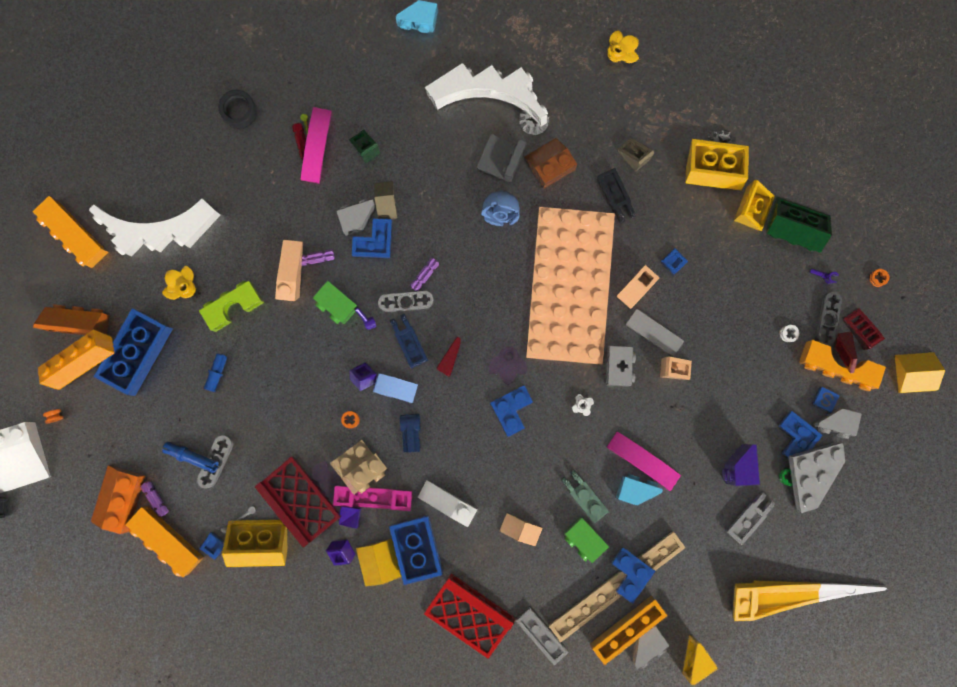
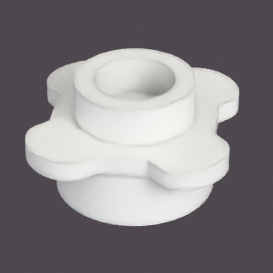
M580 394L575 397V405L572 407L573 412L583 413L584 416L590 415L591 405L594 404L593 399L584 398Z

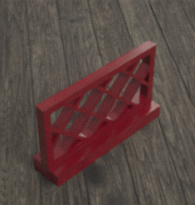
M291 456L255 486L256 490L303 548L342 517L294 456ZM290 463L296 468L295 476L286 475V467ZM273 477H282L281 488L274 487L270 480ZM285 478L295 479L294 489L285 488ZM299 479L307 481L308 491L298 490ZM284 491L294 492L293 503L284 500ZM298 493L307 494V504L297 503ZM311 494L320 497V506L310 505ZM296 507L306 508L305 518H300L296 515ZM310 508L320 509L319 520L309 519ZM323 510H330L335 517L330 521L322 520ZM308 522L318 523V531L314 535L308 530Z

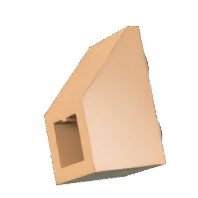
M645 265L616 297L631 309L660 277Z

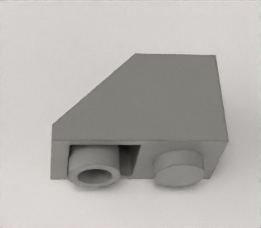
M373 199L360 200L359 204L353 206L350 204L344 205L340 208L341 210L337 211L345 236L364 231L376 208Z
M835 409L832 413H828L813 422L812 427L818 428V432L830 434L831 431L837 433V437L849 439V436H857L861 413L846 409Z
M656 626L635 641L632 662L637 669L649 665L652 658L656 655H663L667 651L666 648L669 647V644Z

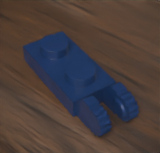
M402 314L401 320L405 324L406 329L399 331L398 324L394 318L390 322L396 333L395 336L412 369L427 362L428 358L406 315Z

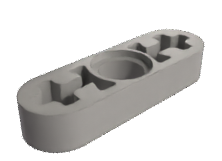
M428 291L384 294L378 300V305L384 312L428 309L434 303L433 296ZM417 295V299H423V295H426L427 298H430V301L427 302V305H424L423 302H417L418 306H414L415 300L413 296ZM405 296L410 297L412 300L411 305L408 307L401 305V299ZM398 297L397 303L399 308H395V304H390L389 308L382 305L386 298L393 302L395 301L394 298Z
M222 435L215 439L207 458L219 457L220 465L216 470V474H210L209 479L212 481L205 484L203 477L208 476L210 472L201 469L197 478L200 487L207 489L217 483L234 443L231 437ZM226 439V444H228V447H223L221 453H225L224 456L220 453H215V450L220 451L222 445L219 444L220 441H224Z

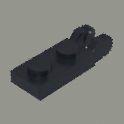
M616 168L598 175L597 178L613 211L615 210L619 222H625V217L620 209L623 206L626 207L630 218L636 217L631 205V199Z

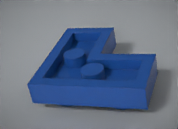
M373 219L372 237H353L352 256L390 258L392 219Z
M525 385L490 403L507 437L525 429L516 412L533 403Z
M789 411L778 425L793 437L782 452L788 459L790 455L813 449L823 436L793 411Z
M622 547L611 562L626 574L616 592L633 604L655 573V570Z

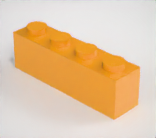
M48 196L32 211L37 216L36 220L42 226H47L50 229L49 234L52 237L63 242L62 247L67 252L73 253L76 256L75 260L84 267L86 265L93 268L108 253L57 199Z
M93 329L38 367L39 383L60 390L114 354L112 337Z
M149 506L141 507L126 523V526L129 528L128 531L133 536L139 537L143 541V545L147 549L153 550L157 554V558L172 567V572L183 578L189 575L204 558L166 521L158 517L156 512Z
M650 596L592 641L590 645L602 663L606 665L667 617V614L657 601Z

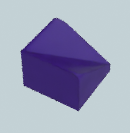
M366 362L349 370L350 381L360 391L376 383V373Z
M341 506L340 515L342 517L339 519V525L357 529L362 508Z
M348 540L332 541L326 550L334 566L350 564L355 556V552Z

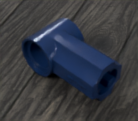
M420 414L400 415L403 453L420 452Z

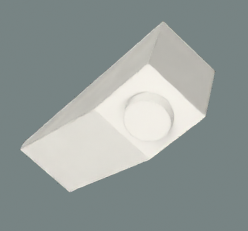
M428 480L418 495L419 499L467 527L477 511V507Z

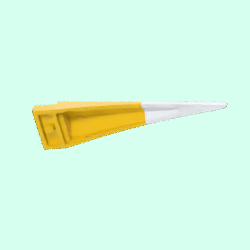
M783 581L735 584L732 616L734 621H753L812 603L884 591L887 588L885 585Z

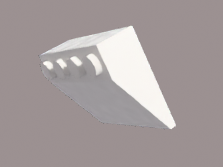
M23 422L0 430V493L51 477L35 422Z

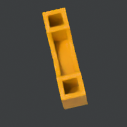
M814 340L806 341L799 363L805 365V369L811 371L820 370L824 376L834 378V376L839 377L841 382L850 385L852 383L858 384L859 388L865 391L879 389L886 369L885 366L866 360L860 361L856 365L854 373H850L848 369L836 363L831 353V346Z

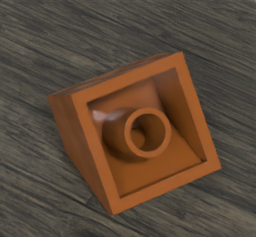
M557 138L524 157L543 189L573 172L577 167V163L568 148Z

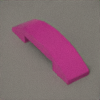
M313 107L301 172L302 181L320 183L332 110Z
M618 431L607 445L609 450L628 461L669 491L673 489L681 477L679 473Z
M335 486L333 506L411 511L412 491L369 487L362 494L359 491L353 494L347 486Z

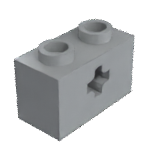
M607 347L606 386L629 387L632 386V382H635V371H632V363L636 361V352H633V347ZM621 362L626 367L622 369V372H620V368H617V365Z

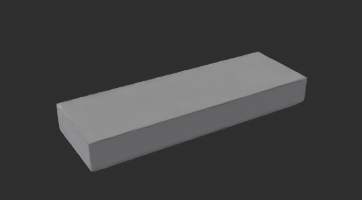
M638 309L634 311L626 323L627 327L671 357L675 356L684 343V340Z
M530 606L515 619L554 666L569 653Z

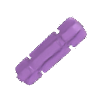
M329 249L325 250V252L308 253L307 256L303 254L302 266L307 265V263L315 264L325 262V260H334V251Z
M430 258L427 262L428 265H425L416 276L417 279L412 281L410 287L418 292L422 284L433 273V269L435 270L438 267L439 262L436 259Z
M148 481L140 486L143 493H146L145 496L152 508L156 509L157 516L163 517L169 510L166 506H163L164 502L157 491L153 490L154 486Z

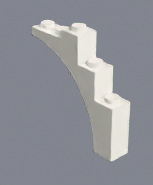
M462 63L425 87L427 96L437 110L458 100L487 97L503 100L521 108L534 118L540 126L547 123L548 112L544 105H539L536 101L537 96L532 91L533 79L529 72L525 73L522 67L504 78L499 70L496 71L492 65L474 76L472 70L466 68Z
M203 199L186 212L169 220L156 223L123 221L110 216L96 205L89 209L93 214L92 218L97 223L108 227L106 231L114 237L111 241L116 245L114 247L115 250L121 255L127 254L131 257L143 244L151 251L155 249L159 252H162L172 240L181 247L186 245L191 248L220 216Z

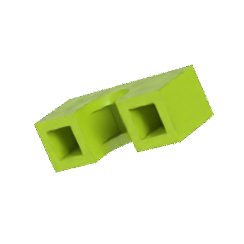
M242 281L236 285V289L231 292L226 291L222 293L216 301L205 303L199 312L209 329L217 332L232 323L228 316V309L231 305L239 303L244 311L250 312L265 302L252 282Z

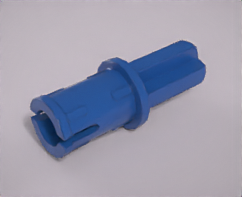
M219 353L216 354L211 370H208L209 375L203 387L204 389L216 392L220 377L223 376L222 371L227 356Z

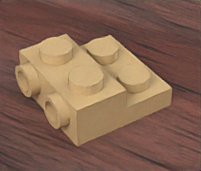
M363 440L330 463L353 494L358 491L362 494L371 487L369 483L372 480L377 482L385 476L384 471L387 469L376 453L372 454Z

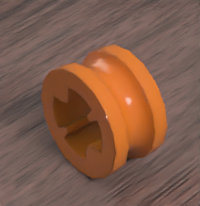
M877 269L871 273L870 282L876 287H881L888 283L890 277L886 270ZM878 273L884 278V280L880 281L881 283H879L878 279H875Z
M61 409L44 413L43 417H46L45 423L48 424L62 420L63 416L60 415Z
M347 411L342 415L341 422L346 428H355L359 424L360 418L356 412ZM347 415H354V424L346 423V420H348L346 419Z

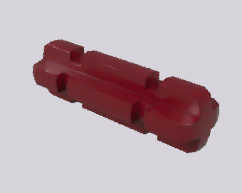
M296 123L292 125V129L295 134L300 158L303 160L306 137L303 125Z

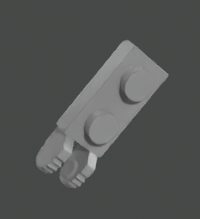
M763 492L758 494L752 503L750 502L725 531L740 545L745 543L775 505L770 500L762 510L758 508V505L766 497Z

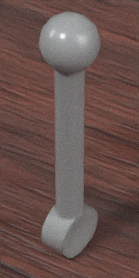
M250 506L247 512L234 521L242 520L249 514H254L256 508ZM223 526L221 531L226 534L227 526Z

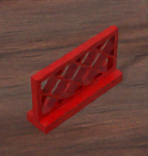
M452 573L424 612V615L487 659H489L515 622L513 615ZM446 588L453 593L454 600L444 601L443 592ZM467 602L470 605L471 611L460 612L458 603ZM455 603L457 613L447 614L445 605ZM442 605L444 615L436 616L430 611L433 607ZM483 613L486 615L487 622L476 623L475 614ZM472 615L473 624L463 625L461 616ZM458 617L460 626H450L448 618ZM499 624L504 628L500 634L492 635L491 625ZM488 626L489 635L479 637L477 627ZM474 628L476 637H466L464 629ZM490 639L492 646L489 651H486L481 647L480 641Z

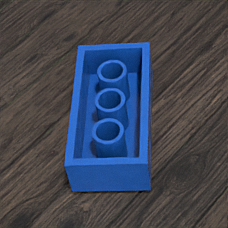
M132 308L113 341L114 354L101 362L93 377L126 395L136 396L173 328Z

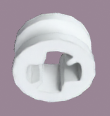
M787 325L781 328L779 334L783 341L793 342L798 339L800 333L796 326ZM786 330H792L793 337H787L788 333Z

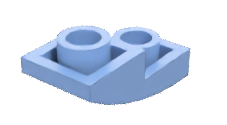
M379 373L373 392L413 403L418 384Z

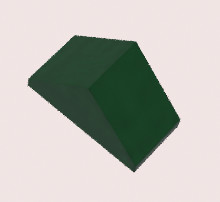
M365 130L349 139L365 164L381 154L377 143Z

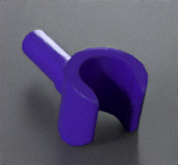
M813 268L810 270V273L821 276L828 284L836 283V281L831 279V275L839 276L837 272L825 273Z
M359 307L354 309L363 320L366 329L370 330L377 327L373 316L367 318Z

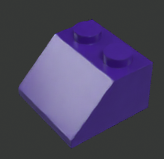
M742 444L724 464L725 469L722 470L723 480H726V484L734 486L760 485L757 445Z

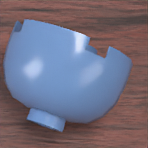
M504 190L493 192L485 198L481 215L484 216L486 222L492 225L503 226V222H509V225H512L519 219V202L514 195Z

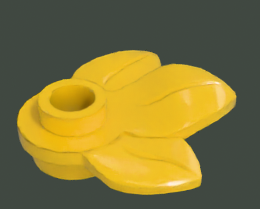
M620 30L611 34L609 38L610 46L607 50L608 58L613 62L621 60L627 63L636 62L639 59L638 54L635 52L639 44L638 38L632 35L624 37Z
M184 266L180 272L177 270L167 271L165 273V282L168 286L162 291V294L171 300L179 297H192L196 291L195 285L192 282L194 277L192 269Z

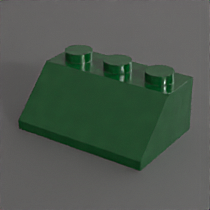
M777 197L767 223V234L776 239L786 240L792 245L805 247L809 251L821 253L832 236L831 215Z

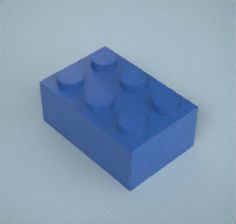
M429 515L394 523L389 526L404 585L443 574Z

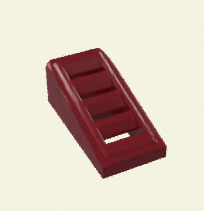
M857 308L843 318L864 350L871 349L885 339L860 308ZM857 316H859L860 319L855 323L851 321ZM863 322L864 326L858 329L857 326ZM868 329L869 332L863 335L862 332ZM873 336L874 339H872L871 341L867 340L869 337Z
M852 332L838 333L835 349L848 371L854 373L857 354Z
M459 337L455 338L437 366V370L448 377L451 376L461 344V338Z

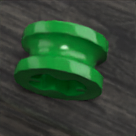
M790 468L781 470L779 473L780 482L784 485L793 486L792 479H790L791 482L785 479V475H788L787 472L791 475Z

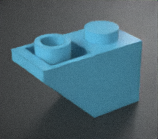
M418 0L396 15L397 26L405 30L417 29L422 33L434 32L438 13L437 3Z
M629 474L628 478L622 476L616 498L639 505L661 494L663 489L658 488V483L647 480V483L639 481L640 477Z

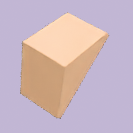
M674 357L661 358L660 377L690 380L692 361Z
M506 513L500 528V532L509 537L536 546L542 531V527Z

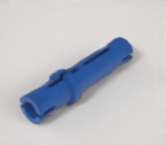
M166 442L163 446L167 450L162 449V452L175 457L177 461L188 462L211 473H215L218 467L214 466H219L218 461L194 453L185 446L180 447L171 442Z

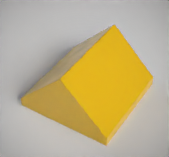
M758 180L752 181L745 190L734 221L762 231L775 196Z
M934 352L895 355L898 393L939 390L945 369Z
M392 538L356 548L365 586L382 585L402 577Z
M689 635L682 674L690 684L695 685L718 668L703 645L693 635Z

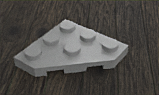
M842 442L831 443L788 456L797 512L803 513L819 507L845 463Z

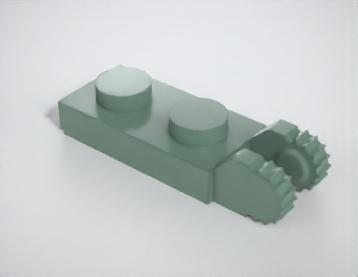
M573 470L570 473L579 483L576 488H573L565 477L561 481L568 488L569 493L595 524L609 511L588 484Z

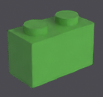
M329 281L313 297L317 301L315 305L323 312L325 309L330 312L331 315L329 317L337 324L341 322L345 325L356 312L354 309L358 307Z
M581 516L564 531L566 535L564 539L571 547L577 546L580 550L578 554L585 562L589 559L593 563L609 548Z

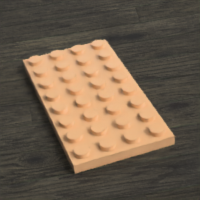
M539 207L526 358L603 364L615 213Z

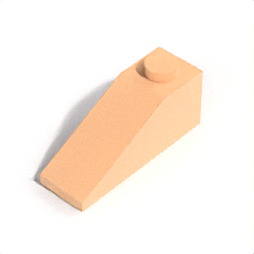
M283 240L275 299L296 301L300 298L303 241Z

